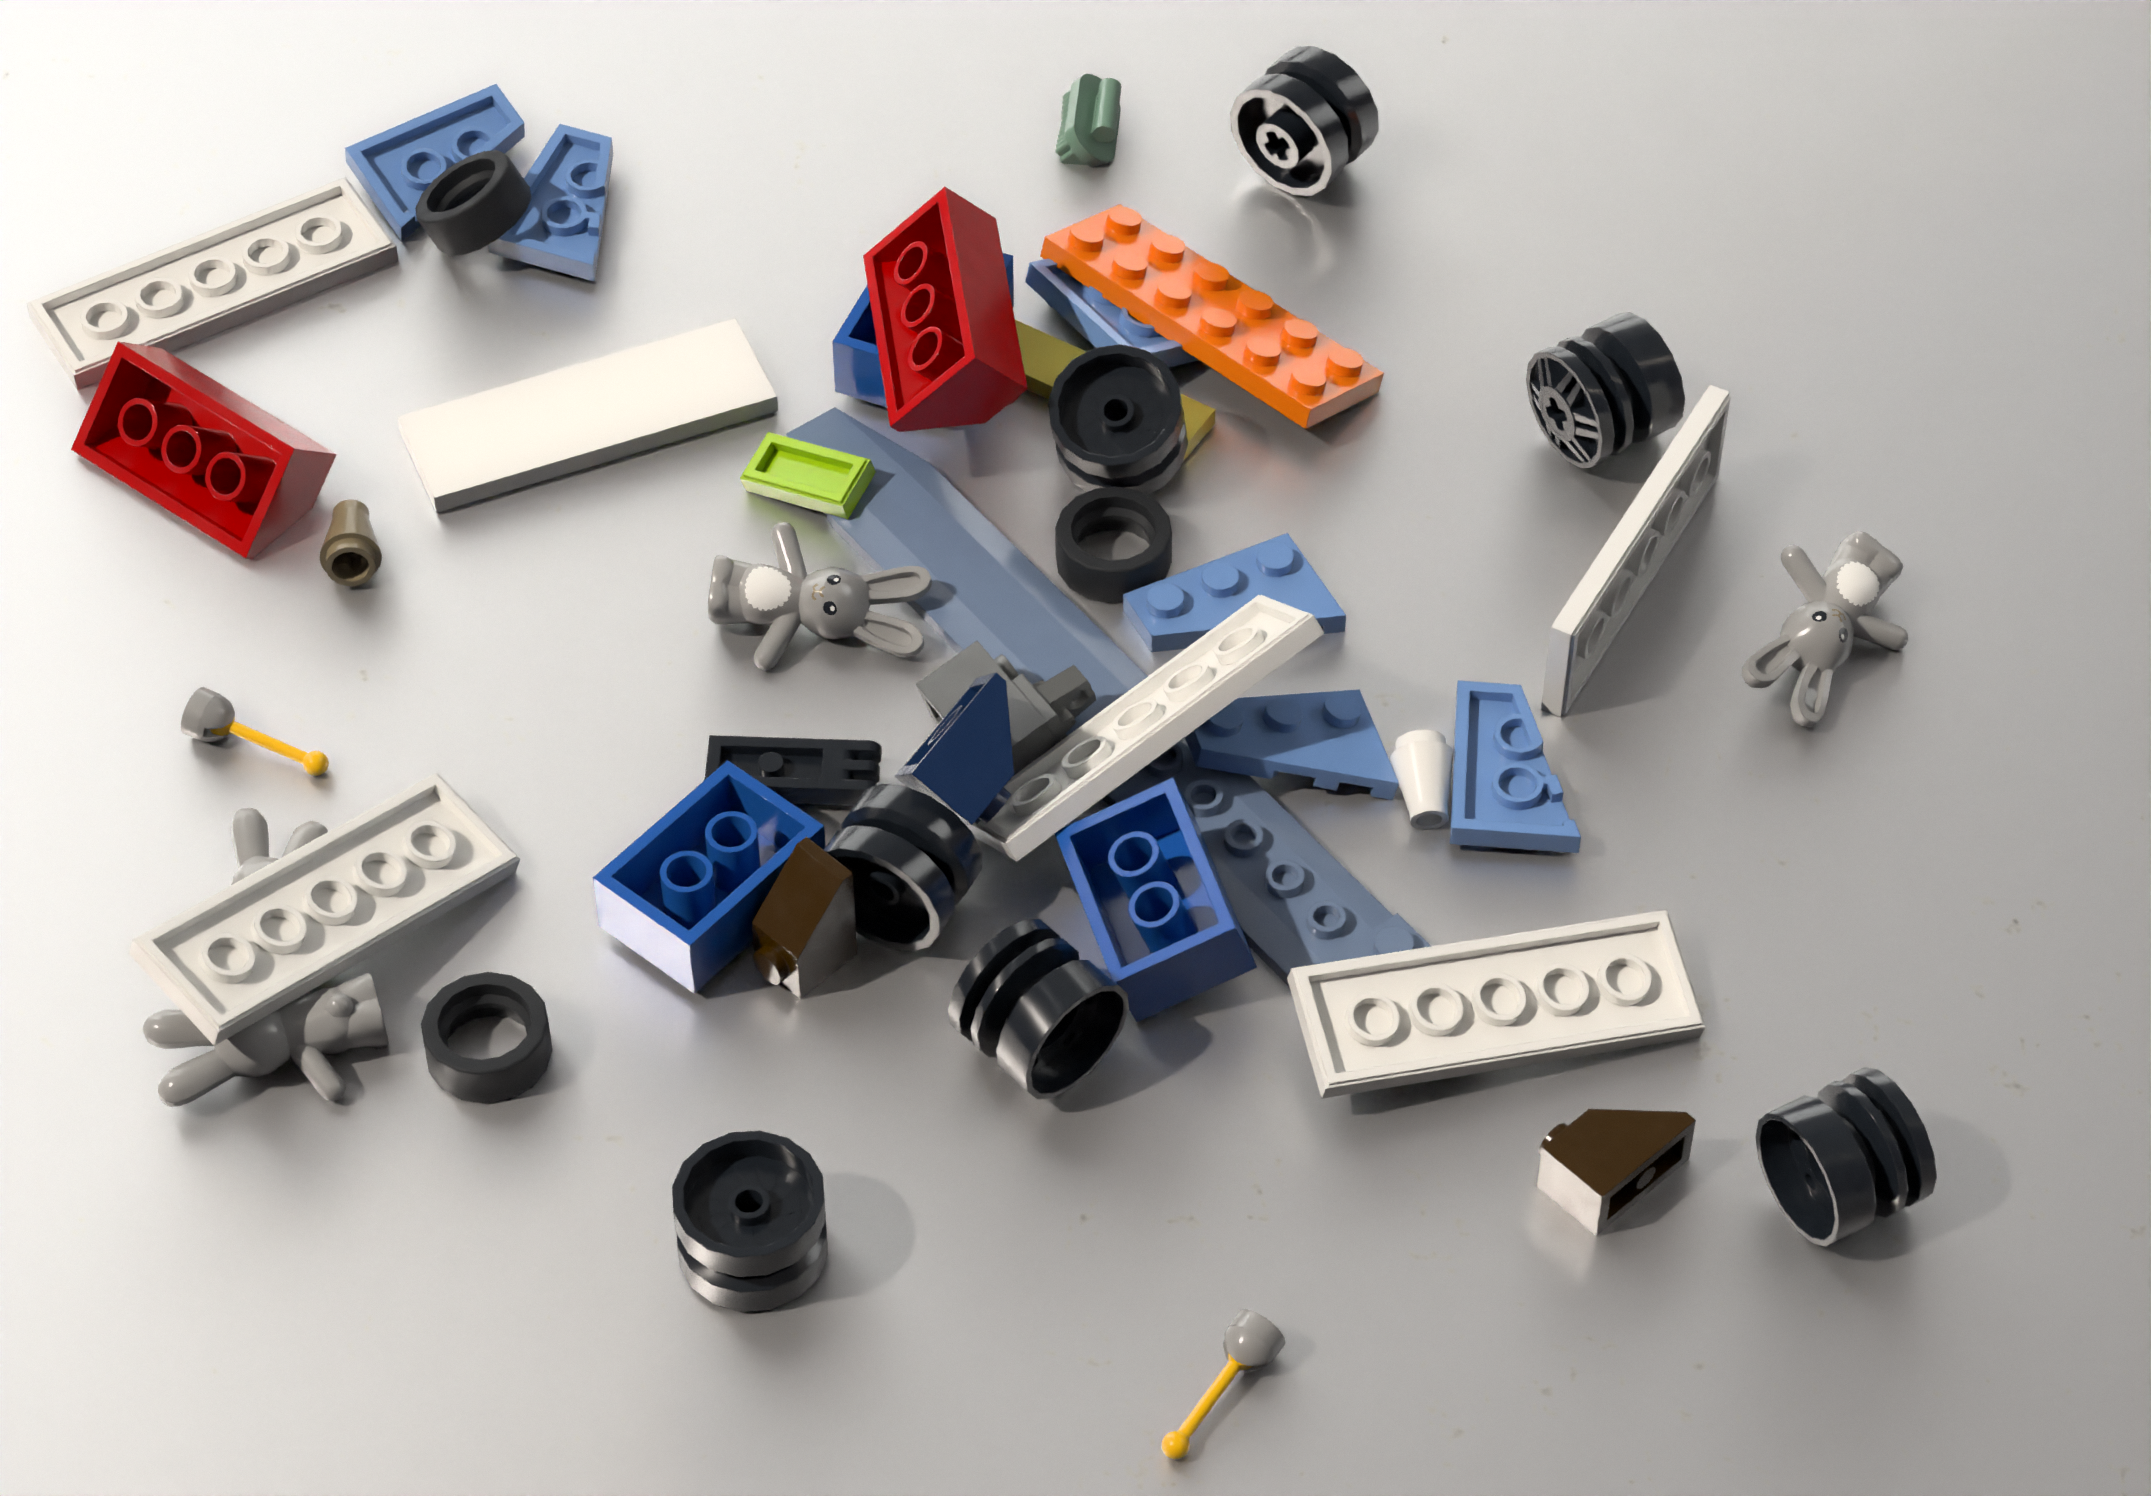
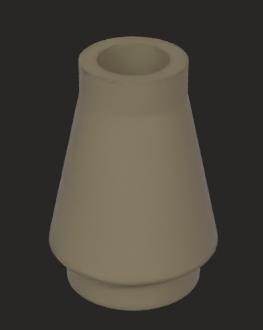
M344 500L334 507L332 521L320 551L319 558L322 568L334 582L340 585L358 586L366 583L378 570L382 561V554L369 520V510L364 503L358 500Z

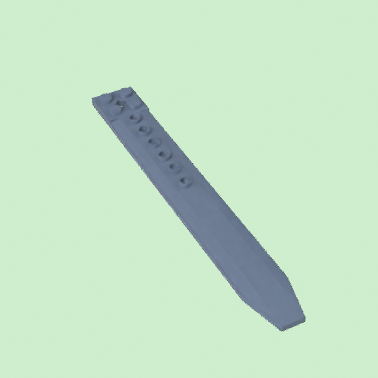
M836 407L786 433V437L871 460L876 473L849 519L827 513L825 515L832 528L876 572L904 566H919L929 572L932 579L930 591L921 598L908 601L907 603L957 654L975 641H978L993 659L1003 654L1019 675L1023 674L1031 684L1040 680L1045 682L1072 665L1077 667L1091 684L1096 701L1075 718L1076 723L1066 732L1067 736L1148 677L929 462ZM1185 737L1102 798L1111 806L1170 778H1174L1197 821L1248 946L1288 986L1287 977L1291 968L1431 947L1398 913L1392 915L1251 776L1196 766Z

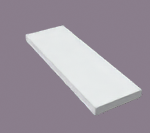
M344 177L26 304L33 324L75 388L79 390L101 381L118 341L157 347L169 353L398 261L397 246L349 180Z
M736 318L404 414L398 416L397 419L400 434L437 513L778 411V400Z
M1713 385L1708 386L1553 622L1550 629L1541 710L1560 718L1563 714L1567 713L1717 480L1731 399L1728 391Z
M1263 595L1256 596L1015 774L1004 786L1011 793V796L999 812L987 824L981 820L978 824L973 823V825H967V827L972 831L975 838L1013 860L1019 861L1322 636L1324 632L1318 621L1310 613Z
M435 773L132 939L129 955L215 1046L516 873L520 858Z
M1668 910L1291 968L1287 977L1321 1099L1698 1038L1706 1028Z

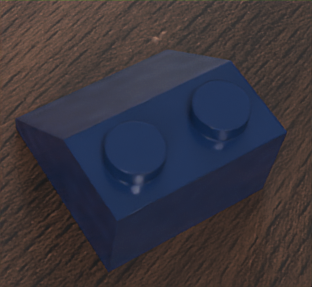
M996 672L976 678L894 776L906 787L929 795L949 808L966 826L973 825V823L978 824L981 820L987 824L1011 796V793L1004 788L1014 775L1006 680Z

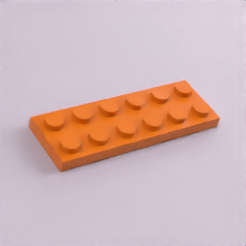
M1119 204L1044 237L1040 257L1051 259L1057 263V268L1086 287L1092 286L1103 293V298L1120 309L1122 307L1126 308L1129 315L1143 324L1152 325L1155 327V332L1169 341L1175 340L1182 345L1184 351L1304 429L1379 393L1384 372L1363 360V357L1358 352L1344 348L1319 332L1314 324L1294 316L1274 303L1267 294L1247 286L1230 275L1226 268L1208 261L1185 246L1181 239L1161 231L1144 220L1137 211Z

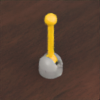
M205 687L197 689L184 709L181 719V731L197 740L214 743L222 740L229 734H234L303 764L305 771L312 776H320L328 769L329 761L323 752L311 751L307 753L236 722L232 703L221 694Z
M1244 1309L1240 1310L1230 1323L1224 1334L1225 1339L1223 1342L1225 1356L1229 1362L1179 1430L1169 1432L1164 1436L1162 1450L1167 1457L1178 1460L1187 1455L1190 1449V1437L1240 1370L1245 1372L1260 1371L1273 1362L1285 1345V1338L1280 1330L1267 1318L1254 1311Z

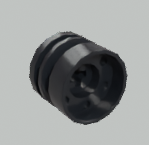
M1631 312L1616 314L1587 328L1581 337L1564 339L1556 347H1549L1535 353L1527 366L1526 385L1528 396L1538 425L1551 446L1566 461L1579 468L1594 467L1604 462L1608 456L1624 452L1631 443L1645 442L1675 427L1683 417L1685 405L1684 388L1673 354L1661 335L1645 319Z
M1024 919L1002 930L987 942L969 962L953 989L948 1014L950 1025L971 1041L985 1055L997 1057L998 1067L1036 1099H1049L1072 1089L1101 1062L1123 1029L1129 1005L1127 992L1092 962L1080 960L1079 952L1041 919Z
M1864 1067L1851 1073L1842 1081H1834L1818 1092L1817 1098L1804 1095L1768 1112L1758 1120L1755 1135L1758 1160L1766 1183L1780 1210L1793 1227L1813 1244L1827 1247L1867 1227L1873 1222L1874 1215L1887 1218L1905 1206L1910 1207L1924 1200L1934 1191L1937 1179L1935 1156L1926 1128L1912 1102L1896 1082L1878 1069Z

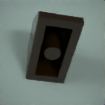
M807 836L796 844L752 921L753 961L758 971L767 981L774 985L781 983L799 999H802L857 955L853 873Z
M1588 1109L1571 1124L1561 1123L1557 1125L1543 1139L1538 1151L1540 1163L1536 1186L1597 1236L1689 1160L1696 1120L1687 1112Z

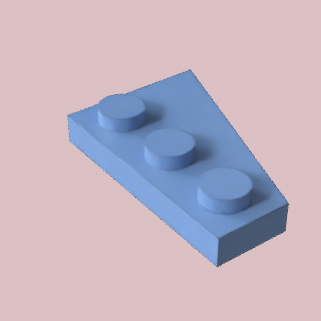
M494 84L346 147V163L402 242L421 226L416 218L415 208L422 193L433 180L449 167L477 153L498 150L505 154L525 137L524 121L498 85Z
M559 124L524 178L531 191V201L526 212L510 230L488 245L489 253L595 282L613 161L612 137Z
M1047 258L1029 263L1025 282L1096 348L1122 344L1144 349L1166 363L1168 367L1198 361L1197 358L1184 351L1181 344L1175 340L1169 341L1155 332V327L1152 325L1143 324L1129 315L1126 308L1122 307L1120 309L1103 298V293L1092 286L1088 288L1057 268V263Z
M1288 533L1123 594V611L1151 652L1186 649L1258 595H1263L1314 615L1324 634L1345 632L1346 614Z
M1459 680L1457 682L1449 844L1579 853L1581 835L1575 820L1569 819L1562 801L1564 792L1557 775H1552L1543 753V739L1521 685Z
M1360 689L1237 698L1185 737L1195 765L1198 767L1272 779L1278 772L1313 777V787L1337 791L1340 782L1370 787L1371 797L1388 800L1394 799L1399 786L1393 767Z

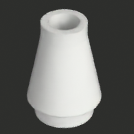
M1414 730L1401 735L1395 741V750L1390 756L1391 765L1409 811L1410 824L1422 830L1439 828L1449 820L1447 806L1454 752L1446 744L1445 736L1434 730Z

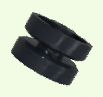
M1297 46L1281 56L1267 69L1264 76L1254 81L1236 97L1230 111L1231 132L1241 154L1256 173L1274 187L1292 195L1312 196L1325 189L1342 173L1345 165L1356 160L1372 145L1379 131L1378 110L1366 84L1356 71L1338 56L1315 46Z
M1122 344L1097 347L1073 359L1055 379L1048 400V407L1057 455L1070 481L1083 491L1088 492L1096 488L1123 487L1149 495L1163 488L1181 468L1188 447L1186 421L1179 384L1166 363L1147 350Z
M880 784L865 789L842 822L841 829L836 831L824 851L853 873L856 932L870 941L897 950L916 951L930 947L954 913L955 905L959 904L982 870V851L972 831L961 819L931 796L900 785Z
M760 1130L731 1132L702 1144L682 1163L672 1185L675 1231L677 1233L679 1266L692 1289L715 1305L737 1311L771 1310L799 1298L819 1279L828 1257L823 1175L810 1153L789 1138Z

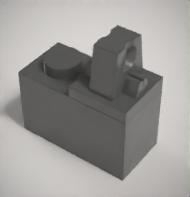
M975 641L916 684L931 717L939 724L976 678L996 672L1005 679L1014 775L1067 737L1066 732L1076 723L1075 718L1096 701L1091 684L1075 665L1045 682L1040 680L1031 684L1023 674L1019 675L1003 654L993 659L978 641Z

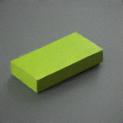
M768 432L741 475L740 480L748 492L849 519L876 471L870 459Z

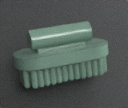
M1084 74L1074 81L1071 85V90L1063 95L1062 121L1055 149L1056 154L1060 156L1061 163L1088 165L1094 168L1105 165L1114 159L1121 112L1120 96L1122 86L1118 80L1114 78L1102 80L1093 74Z

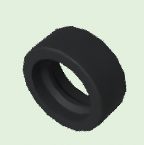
M498 150L483 151L459 161L433 180L422 193L416 205V218L441 252L448 256L465 255L482 249L510 230L526 212L531 201V191L527 182L506 154Z
M1123 487L1096 488L1076 496L1062 509L1055 526V556L1058 574L1070 589L1087 599L1104 603L1123 602V594L1167 577L1172 563V529L1169 515L1158 501L1140 491ZM1121 530L1134 533L1146 540L1150 546L1142 553L1128 559L1107 560L1090 555L1083 551L1078 544L1085 537L1099 531Z
M484 972L463 976L442 987L427 1004L421 1022L429 1073L442 1090L464 1101L487 1104L509 1100L532 1088L546 1072L553 1051L545 1002L531 985L512 975ZM487 1016L505 1017L518 1022L526 1028L527 1036L515 1049L500 1057L483 1060L466 1058L448 1049L447 1039L455 1030L476 1018Z

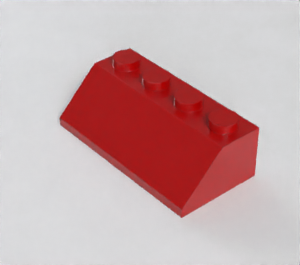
M943 187L863 255L890 427L898 432L984 424L1006 406L1014 403L1028 389L996 218L947 187Z
M119 341L71 448L78 455L245 559H254L313 508L337 455L164 349Z

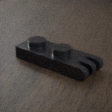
M710 735L705 779L728 760L792 804L854 806L865 789L877 786L879 782L880 766L878 764L881 762L882 747L879 743L870 740Z

